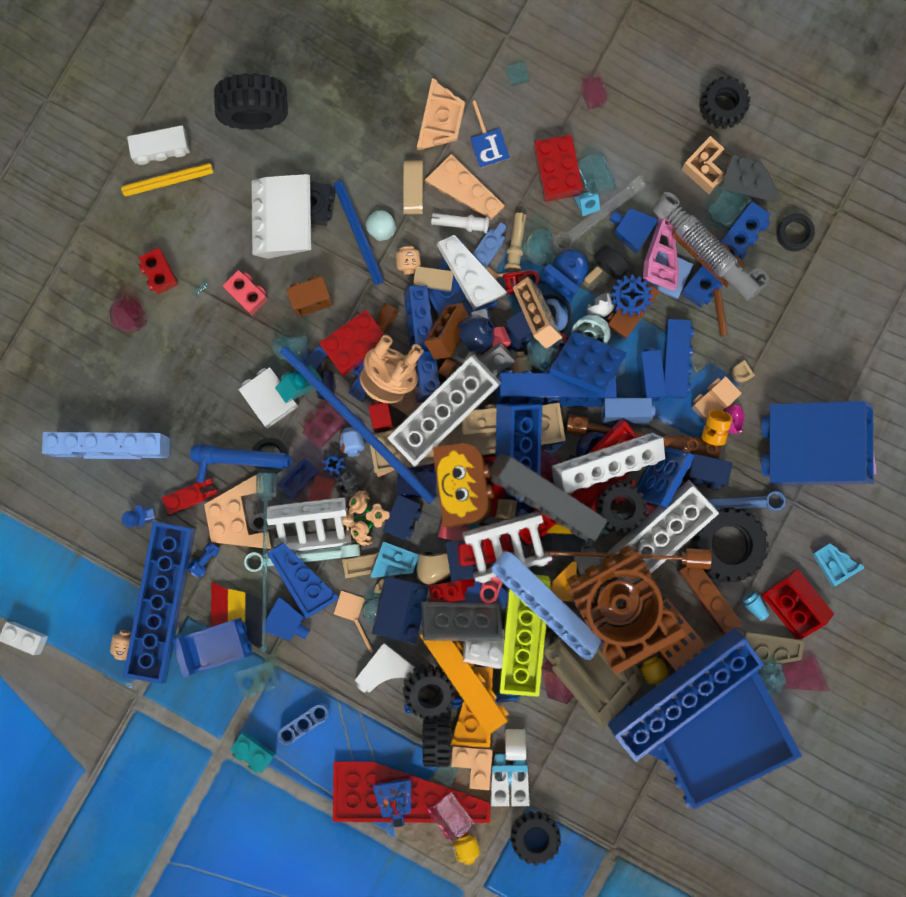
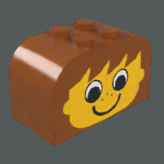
M466 443L433 447L443 527L451 529L484 522L491 513V498H494V490L488 480L492 478L487 474L490 467L486 465L483 455L474 446Z

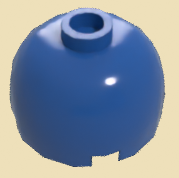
M569 249L562 251L555 257L552 263L554 268L578 287L589 274L587 258L577 250Z

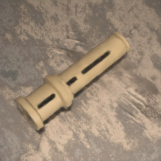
M523 213L514 214L511 244L507 249L508 259L504 267L508 271H521L520 260L521 256H523V249L521 248L526 215Z

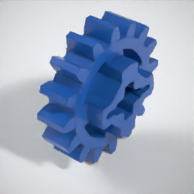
M631 275L630 279L624 276L623 282L618 279L616 282L618 286L612 287L615 293L610 295L611 298H615L611 304H617L615 311L617 312L621 309L622 316L627 312L629 317H632L633 313L638 317L640 310L645 313L647 310L645 306L651 305V302L648 300L653 298V295L648 294L652 288H646L648 282L644 281L642 283L641 276L636 280L634 275ZM628 285L626 290L620 291L623 286ZM630 292L635 296L633 300L628 296ZM643 301L640 306L635 308L637 302Z

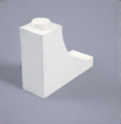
M383 643L355 679L357 682L356 686L364 693L366 691L370 693L377 685L386 680L408 678V673L413 674V669L416 667L389 645Z

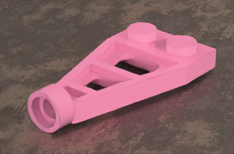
M658 217L657 226L644 261L643 279L673 291L677 289L679 276L676 240L672 237L674 226L671 225V222L667 221L668 219ZM661 234L667 236L668 247L660 244ZM658 251L667 254L668 267L656 262Z

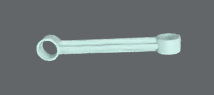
M359 544L296 551L294 553L303 562L360 556ZM256 552L249 553L244 560L245 567L251 572H258L264 567L274 566L268 555ZM253 555H257L261 559V566L256 570L250 568L248 564L250 557Z

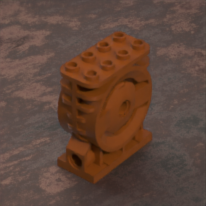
M629 545L620 549V553L614 557L612 555L605 557L602 563L596 567L595 565L589 566L584 570L585 573L580 576H571L567 579L568 583L565 585L590 630L601 639L599 648L615 675L686 636L673 612L663 607L661 593L639 550L635 547L630 548ZM613 577H627L632 580H634L637 577H641V579L635 581L634 583L621 579L608 582L599 591L597 596V604L591 606V603L594 602V597L597 589L606 580ZM649 596H651L649 599H647L646 601H644V607H643L642 613H641L640 616L637 618V616L639 615V613L641 612V609H642V600L645 599V598H647V597H649ZM619 598H623L624 604L620 607H616V600H618ZM635 620L633 623L622 627H615L608 625L606 623L597 627V625L601 624L604 621H608L615 625H624ZM620 646H628V647H626V648H624V649L622 650Z

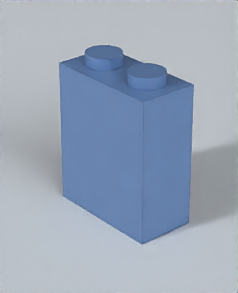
M605 398L601 407V425L615 426L620 419L626 421L629 426H648L653 416H655V404H652V398Z

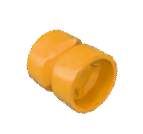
M710 410L701 435L703 441L716 446L724 445L727 441L728 430L731 427L733 417L721 410Z

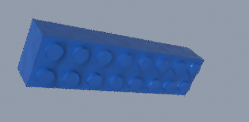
M153 522L123 677L160 684L167 681L173 650L172 639H175L188 572L187 566L190 561L196 529Z
M734 627L612 719L608 726L616 739L636 762L764 666V664L747 640Z

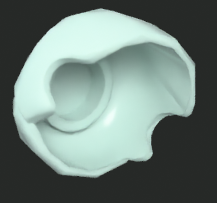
M384 210L374 211L366 220L368 233L378 241L388 240L395 233V220Z

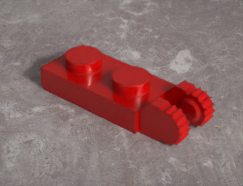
M213 479L205 480L204 483H195L161 497L168 515L178 513L217 495V489L210 490L205 494H202L201 488L214 483Z

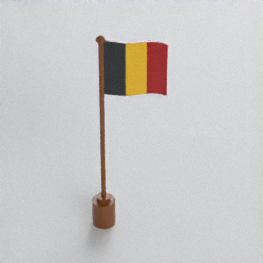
M598 499L589 505L586 503L585 506L596 512V502ZM557 524L540 538L543 553L548 552L550 555L607 557L610 555L614 557L617 555L615 553L582 552L586 540L577 537L567 528ZM534 548L530 550L531 556L535 554ZM686 548V552H682V556L641 555L642 559L682 560V564H685L686 568H711V549Z

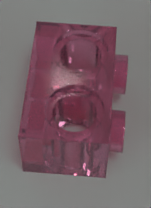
M329 405L321 407L316 413L317 417L313 421L309 420L303 426L304 431L302 434L319 450L346 424V421ZM333 415V423L326 424L324 422L325 417ZM316 428L320 429L321 435L318 438H313L311 432Z

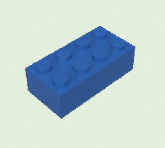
M497 404L495 460L499 454L512 457L540 476L541 404Z

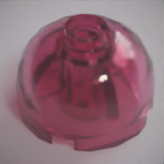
M124 294L112 303L109 310L110 322L115 329L125 333H134L147 325V319L144 321L142 315H145V312L140 304L132 297L128 299L127 295Z

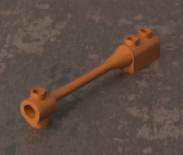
M569 413L566 432L583 436L586 430L607 434L613 427L588 423V417ZM634 431V433H635L638 437L647 435V434H645V433H640V432H635V431ZM687 435L663 436L664 447L689 452L692 455L697 454L719 459L721 446L706 443L702 438Z

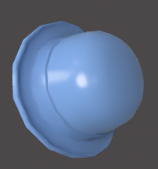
M548 299L546 301L558 330L561 331L568 322L567 312L560 306L558 301Z

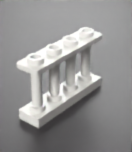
M345 497L267 507L268 525L276 524L278 538L274 539V547L283 542L295 552L352 544L351 530H344L342 517L346 516ZM334 518L336 531L325 532L322 519ZM314 520L317 533L305 534L303 521ZM295 522L298 535L286 537L284 523Z
M538 511L462 532L465 543H470L473 547L479 570L473 573L476 582H487L491 580V577L496 576L492 568L486 569L480 543L481 540L487 538L492 541L497 561L502 553L499 540L501 534L508 533L511 535L516 558L528 569L534 565L544 566L548 564V561H552V556L548 552L543 553L537 529L538 524L543 523V519ZM526 527L530 530L536 554L528 558H524L518 534L519 529Z

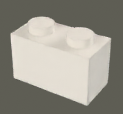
M6 622L0 634L1 642L32 655L41 654L48 638L47 635L16 622Z

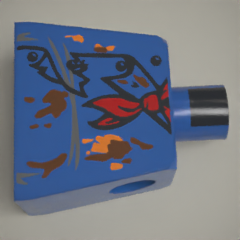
M411 778L375 783L373 785L382 817H392L393 827L404 826L403 814L411 813Z

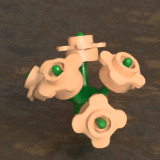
M366 490L357 492L349 502L350 508L349 510L346 508V516L342 517L343 525H346L347 531H349L350 527L352 537L356 539L355 541L359 545L363 546L372 544L371 539L373 536L369 533L372 525L374 524L377 528L381 527L382 522L389 518V512L384 511L380 504H375L371 510L368 506L370 494ZM364 511L366 512L365 516L354 517V512H356L357 514H361Z

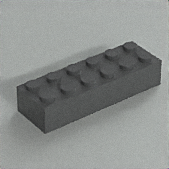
M499 454L487 473L492 477V482L500 487H504L512 495L521 499L524 498L523 502L538 509L541 514L548 518L550 517L555 520V523L567 528L572 534L586 541L588 538L595 541L608 521L512 457Z

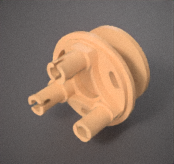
M383 335L377 346L371 349L364 358V368L360 373V383L365 392L376 401L396 403L402 399L404 393L412 391L418 382V374L415 370L416 362L424 352L420 345L414 344L408 355L404 356L400 352L390 349L389 347L393 340L391 337Z

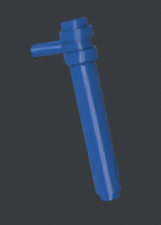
M204 444L192 446L190 450L191 460L200 463L196 480L199 483H204L207 464L223 463L286 469L291 465V456L287 453L217 448L215 445H207L206 447Z

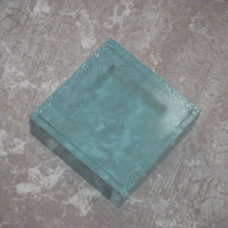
M524 62L506 67L511 86L529 82Z
M451 763L449 767H438L433 778L451 786L459 767H451Z

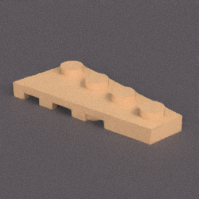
M452 154L425 179V183L438 188L439 191L469 206L470 209L482 216L489 217V220H492L505 206Z

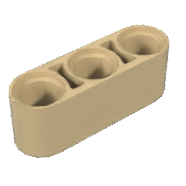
M404 161V214H423V161Z

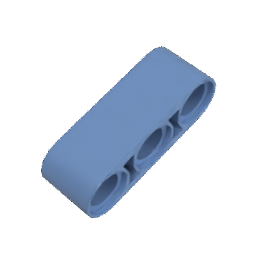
M319 703L284 726L278 732L279 742L289 745L324 722L329 717V707ZM317 708L324 709L325 716L323 718L316 716L315 711ZM300 719L308 721L309 727L307 729H302L299 726ZM284 730L292 732L291 740H286L283 737Z

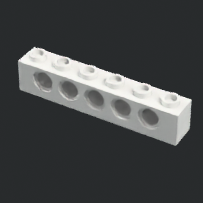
M650 433L553 465L554 486L570 494L577 489L588 488L594 483L606 482L609 478L615 476H623L626 472L637 471L647 465H655L659 461L665 460L663 437Z

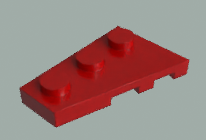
M508 533L501 534L499 540L502 552H510L516 557L511 535ZM489 538L481 540L480 546L484 562H496L492 541ZM464 542L457 546L459 566L477 564L473 547L470 543L466 544Z

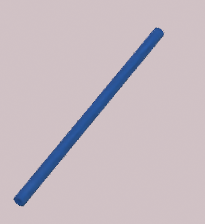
M287 346L280 350L279 353L428 504L436 498Z

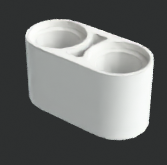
M505 729L506 760H526L525 729Z

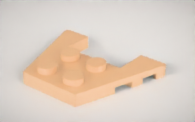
M258 475L249 478L204 504L211 542L272 549L269 531L249 535L242 496L261 493Z

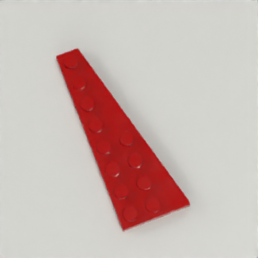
M620 419L589 453L638 438V436L626 421ZM632 471L626 472L623 476L609 478L606 482L594 483L588 488L577 489L568 495L583 505L586 503L589 505L599 498L605 489L618 481L625 480L626 476ZM541 514L543 523L538 524L539 526L537 527L540 538L557 524L554 522L555 520ZM527 527L519 529V537L528 546L531 545L533 542L530 530Z

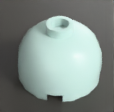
M587 315L580 318L574 324L571 334L575 331L605 344H608L611 337L608 323L597 315Z

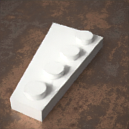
M455 235L437 243V247L473 310L507 294L504 288Z

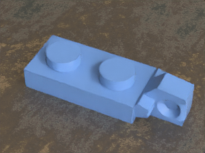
M501 222L495 230L491 228L472 254L485 269L504 243L505 237L502 235L506 231L507 226Z

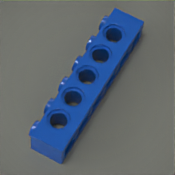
M751 202L720 243H724L734 257L738 256L743 260L748 252L746 251L748 246H753L759 238L757 236L761 230L764 232L771 223L769 221L771 214L754 202ZM753 224L755 229L750 230L746 225ZM740 238L744 243L737 244L734 240ZM702 265L684 288L682 295L701 308L703 304L708 305L713 298L712 293L714 290H719L723 284ZM702 282H707L710 285V287L704 289L700 286V284Z
M408 286L404 293L410 350L414 344H417L424 351L417 360L415 367L418 374V382L415 386L416 403L425 402L440 385L437 361L433 358L424 342L432 329L428 287Z

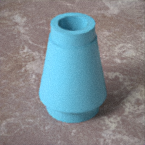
M755 591L743 597V606L760 621L769 616L760 595L756 594Z

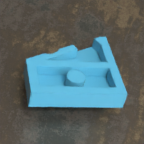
M382 542L370 577L376 578L413 573L418 560V554Z
M827 544L812 553L831 587L837 586L864 569L862 564H857L850 559V556L840 552L832 544Z

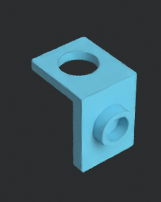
M592 191L574 197L582 216L600 210L598 193L593 194Z

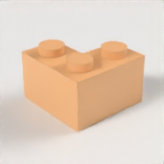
M710 136L685 162L681 169L708 194L724 178L723 172L713 164L724 148Z
M724 377L722 380L717 378L707 387L709 391L704 396L700 394L693 400L695 404L691 408L705 422L710 410L723 411L742 393L727 377Z
M453 746L451 767L471 768L469 789L489 790L492 747Z

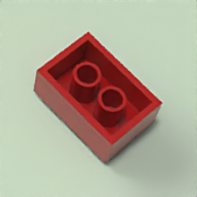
M572 134L534 141L533 149L544 202L581 195L583 187Z
M364 310L319 342V344L344 377L364 363L366 354L377 346L385 334L368 311Z

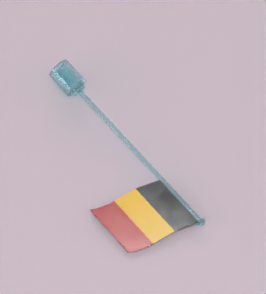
M274 473L256 474V497H259L260 501H264L263 599L246 592L225 588L211 581V627L242 618V621L246 624L248 640L261 647L260 650L263 652L268 649L266 648L268 501H272V498L276 497V474Z

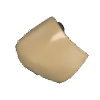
M424 552L418 554L416 579L418 582L431 586L451 578L447 552L439 554Z

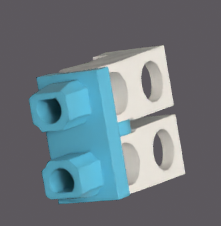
M496 753L494 764H492L491 806H509V786H511V806H529L528 765L525 764V760H513V764H506V754Z

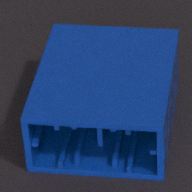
M867 401L770 405V415H763L761 421L762 435L764 438H770V453H763L761 468L763 476H770L771 483L777 485L874 484L873 405Z

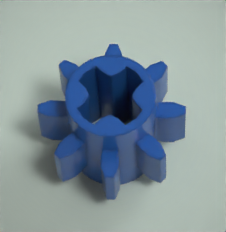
M335 453L334 457L327 454L328 459L322 460L326 464L323 471L330 470L329 476H332L333 472L340 475V469L346 468L341 464L345 459H338V453ZM332 460H334L335 462H338V463L336 464V466H337L336 469H334V468H332V467L329 468V466L331 465V461H332Z

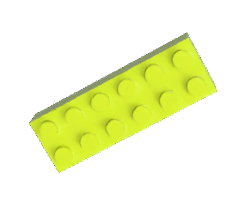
M535 575L550 589L551 581L549 576ZM509 587L504 626L503 666L500 669L499 692L502 694L539 697L546 623Z

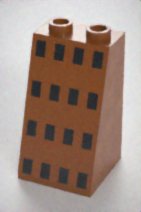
M664 597L662 599L663 607L673 612L680 627L686 634L681 639L657 651L672 672L675 673L708 647L669 599Z

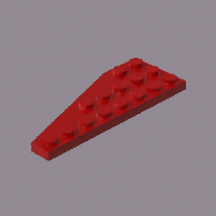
M374 761L333 762V822H392V817H382L373 785L375 783L411 778V813L403 814L404 823H490L489 801Z

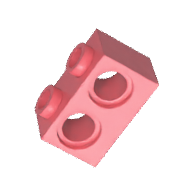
M238 270L223 287L246 311L253 315L268 300L265 296L267 292L260 285L256 287L252 283L253 279L246 272L242 274ZM239 281H243V288L236 289V284ZM252 294L258 295L255 302H249V297Z

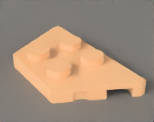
M432 79L417 144L418 150L457 141L465 102L459 97H455L450 90L438 84L435 79Z

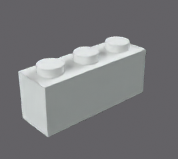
M183 125L127 136L131 159L135 164L144 165L152 160L164 161L167 157H183L186 153H190L187 133Z

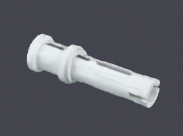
M432 214L431 225L467 228L469 232H472V230L484 231L485 234L488 232L489 217L478 218L474 217V215L462 217Z

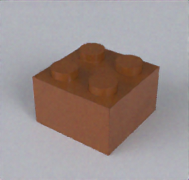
M323 276L310 277L307 282H296L286 289L293 311L298 318L333 306Z

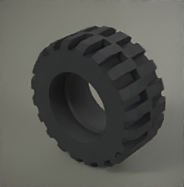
M259 73L235 74L232 77H225L223 80H220L214 88L215 116L225 126L228 125L231 128L241 130H261L281 124L288 115L287 88L281 80L275 77H269V75L265 74L259 75Z
M734 507L717 510L719 514L691 538L692 549H711V568L703 569L708 574V577L722 582L745 580L747 577L756 574V571L764 565L762 563L763 560L767 559L768 553H766V548H769V542H766L765 538L768 536L767 532L763 531V524L757 521L752 513H746V510L735 509ZM723 527L737 528L745 537L746 552L743 558L735 563L722 562L713 552V536Z

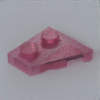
M815 655L777 670L784 687L787 689L829 691Z

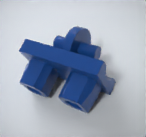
M141 505L135 506L133 511H127L123 514V525L128 528L134 526L137 529L143 528L145 523L152 522L155 519L153 508L142 509Z

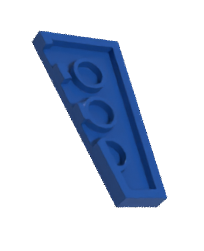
M283 542L266 552L306 619L340 599Z

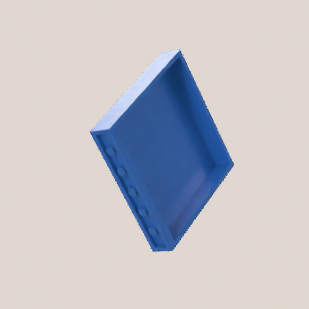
M757 671L657 746L659 751H664L667 757L664 761L669 771L673 769L676 775L673 779L678 789L682 788L685 793L682 797L687 807L691 806L693 810L803 757Z

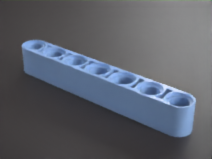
M502 552L492 567L493 573L578 655L584 659H592L601 645V639L512 553Z

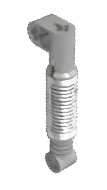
M665 192L653 206L654 213L662 219H668L667 221L671 222V225L674 226L678 236L685 240V243L690 245V248L693 247L692 250H695L697 255L702 257L704 262H707V265L710 264L709 267H712L711 269H714V272L719 277H724L746 301L757 296L770 281L767 273L758 268L747 273L738 264L736 257L729 250H726L724 245L719 243V240L714 238V235L709 233V230L707 231V228L702 226V223L696 217L686 214L685 210L683 211V208L679 205V199L674 194Z

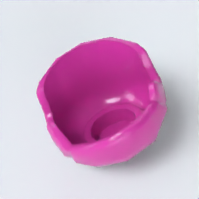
M740 405L726 407L723 411L733 417L728 433L738 434L742 432L743 429L741 427L744 424L745 416Z

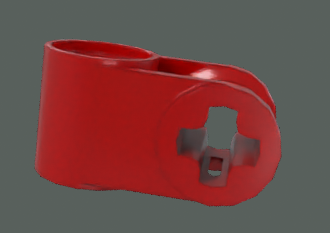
M529 270L502 275V278L505 279L506 295H514L513 287L527 277L535 278V285L538 287V274L535 271Z

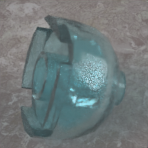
M539 228L531 231L526 237L525 243L522 244L523 254L534 265L547 266L548 264H553L554 246L551 247L550 240H553L550 229Z
M298 334L293 337L286 336L270 341L274 356L281 362H288L279 353L285 346L299 359L304 358L309 351L308 334Z
M536 338L531 339L527 345L528 360L531 365L540 372L547 371L546 369L553 365L562 348L559 346L560 342L563 344V340L559 339L546 349Z

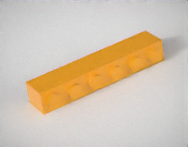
M423 640L487 735L508 721V712L503 705L499 707L495 701L497 696L493 690H488L485 687L484 683L486 680L482 674L474 671L472 667L475 665L473 663L463 662V653L461 652L463 647L459 641Z

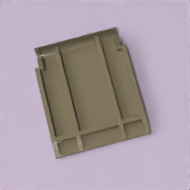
M580 614L578 617L586 624L582 615ZM559 636L545 650V656L553 665L552 670L602 730L608 726V723L614 719L645 683L641 671L635 664L615 675L600 648H598L592 659H584Z

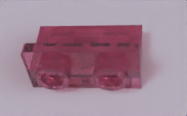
M452 792L428 809L431 813V819L439 824L443 835L448 840H458L475 825Z

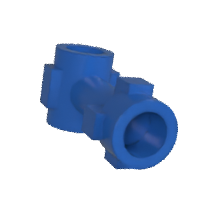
M212 543L204 547L206 552L198 562L194 559L188 564L187 569L195 577L201 578L207 570L204 565L212 555L216 557L219 554L218 551L220 549Z

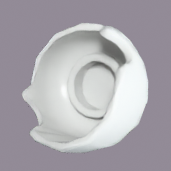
M610 291L596 297L594 306L588 304L586 310L588 315L605 317L611 313L615 305L611 304L614 298L610 297Z

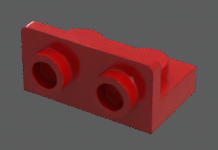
M474 579L429 586L431 602L465 600L464 592H468L467 588L475 586Z

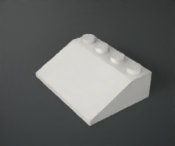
M310 175L273 176L252 180V255L269 259L311 250Z

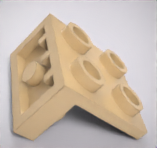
M486 405L485 409L482 410L476 407L462 421L463 435L496 432L497 406Z

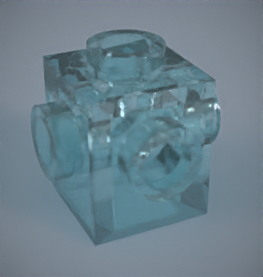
M763 662L764 666L760 668L759 675L770 694H780L782 686L786 684V676L783 673L782 664Z

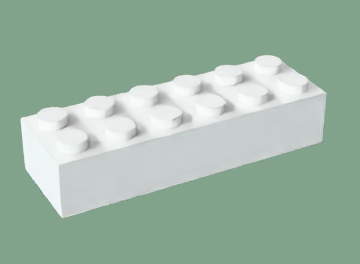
M472 355L388 437V440L415 467L433 450V447H436L501 382L475 355Z
M688 480L674 493L673 500L667 508L662 506L656 508L641 522L642 524L628 533L607 553L619 554L620 549L629 545L630 548H637L641 555L671 556L715 518L719 512ZM667 559L643 560L648 570L652 573ZM617 577L631 583L641 579V577H637L634 580L627 577Z

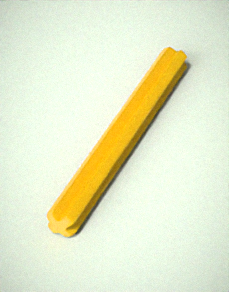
M210 163L123 185L121 190L124 196H130L212 174L213 168Z

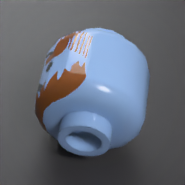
M353 427L343 429V432L339 435L341 452L348 454L349 457L360 455L359 452L365 448L364 438Z

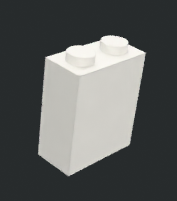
M270 367L268 369H261L257 373V377L244 381L241 384L242 387L238 389L267 429L298 407L294 400L285 403L275 387L281 381Z

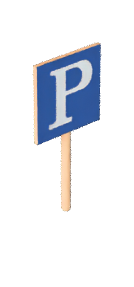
M474 100L473 105L483 134L472 137L470 140L479 167L483 168L510 159L501 130L497 129L486 132L477 102Z

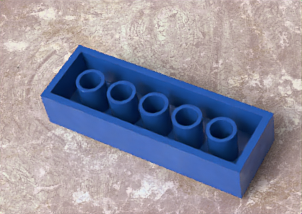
M511 370L503 371L497 378L501 384L494 390L496 406L497 404L534 403L541 405L559 403L560 407H602L605 398L617 397L616 375L605 394L600 395L552 375L550 371H543L541 373H533V371H523L521 373H514Z

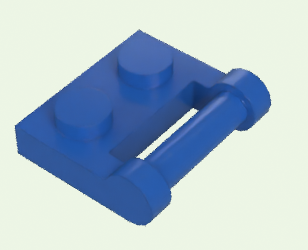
M551 264L547 265L539 279L543 284L546 283L565 298L568 304L575 297L579 289L577 285Z

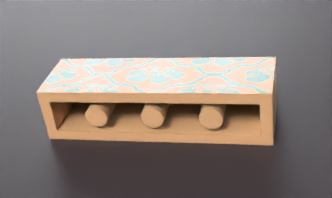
M529 277L514 286L513 290L533 336L547 349L561 339L562 336L541 290Z

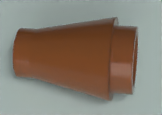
M387 303L381 306L377 325L383 332L386 331L398 316V309Z

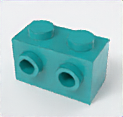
M312 365L307 366L322 381ZM297 370L293 373L289 371L281 377L282 381L275 387L285 403L303 396L314 389Z
M245 731L241 733L230 749L233 752L232 756L234 758L247 762L249 764L248 768L255 773H258V771L262 773L276 755Z

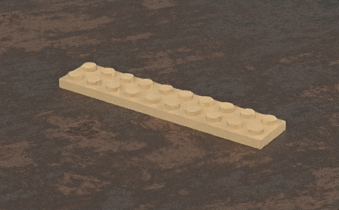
M560 404L542 405L541 445L566 441ZM461 422L436 447L466 443L474 446L482 455L496 453V432L463 435ZM394 431L374 434L407 468L414 467L388 440V437ZM370 445L375 473L395 470ZM433 450L416 466L435 463Z

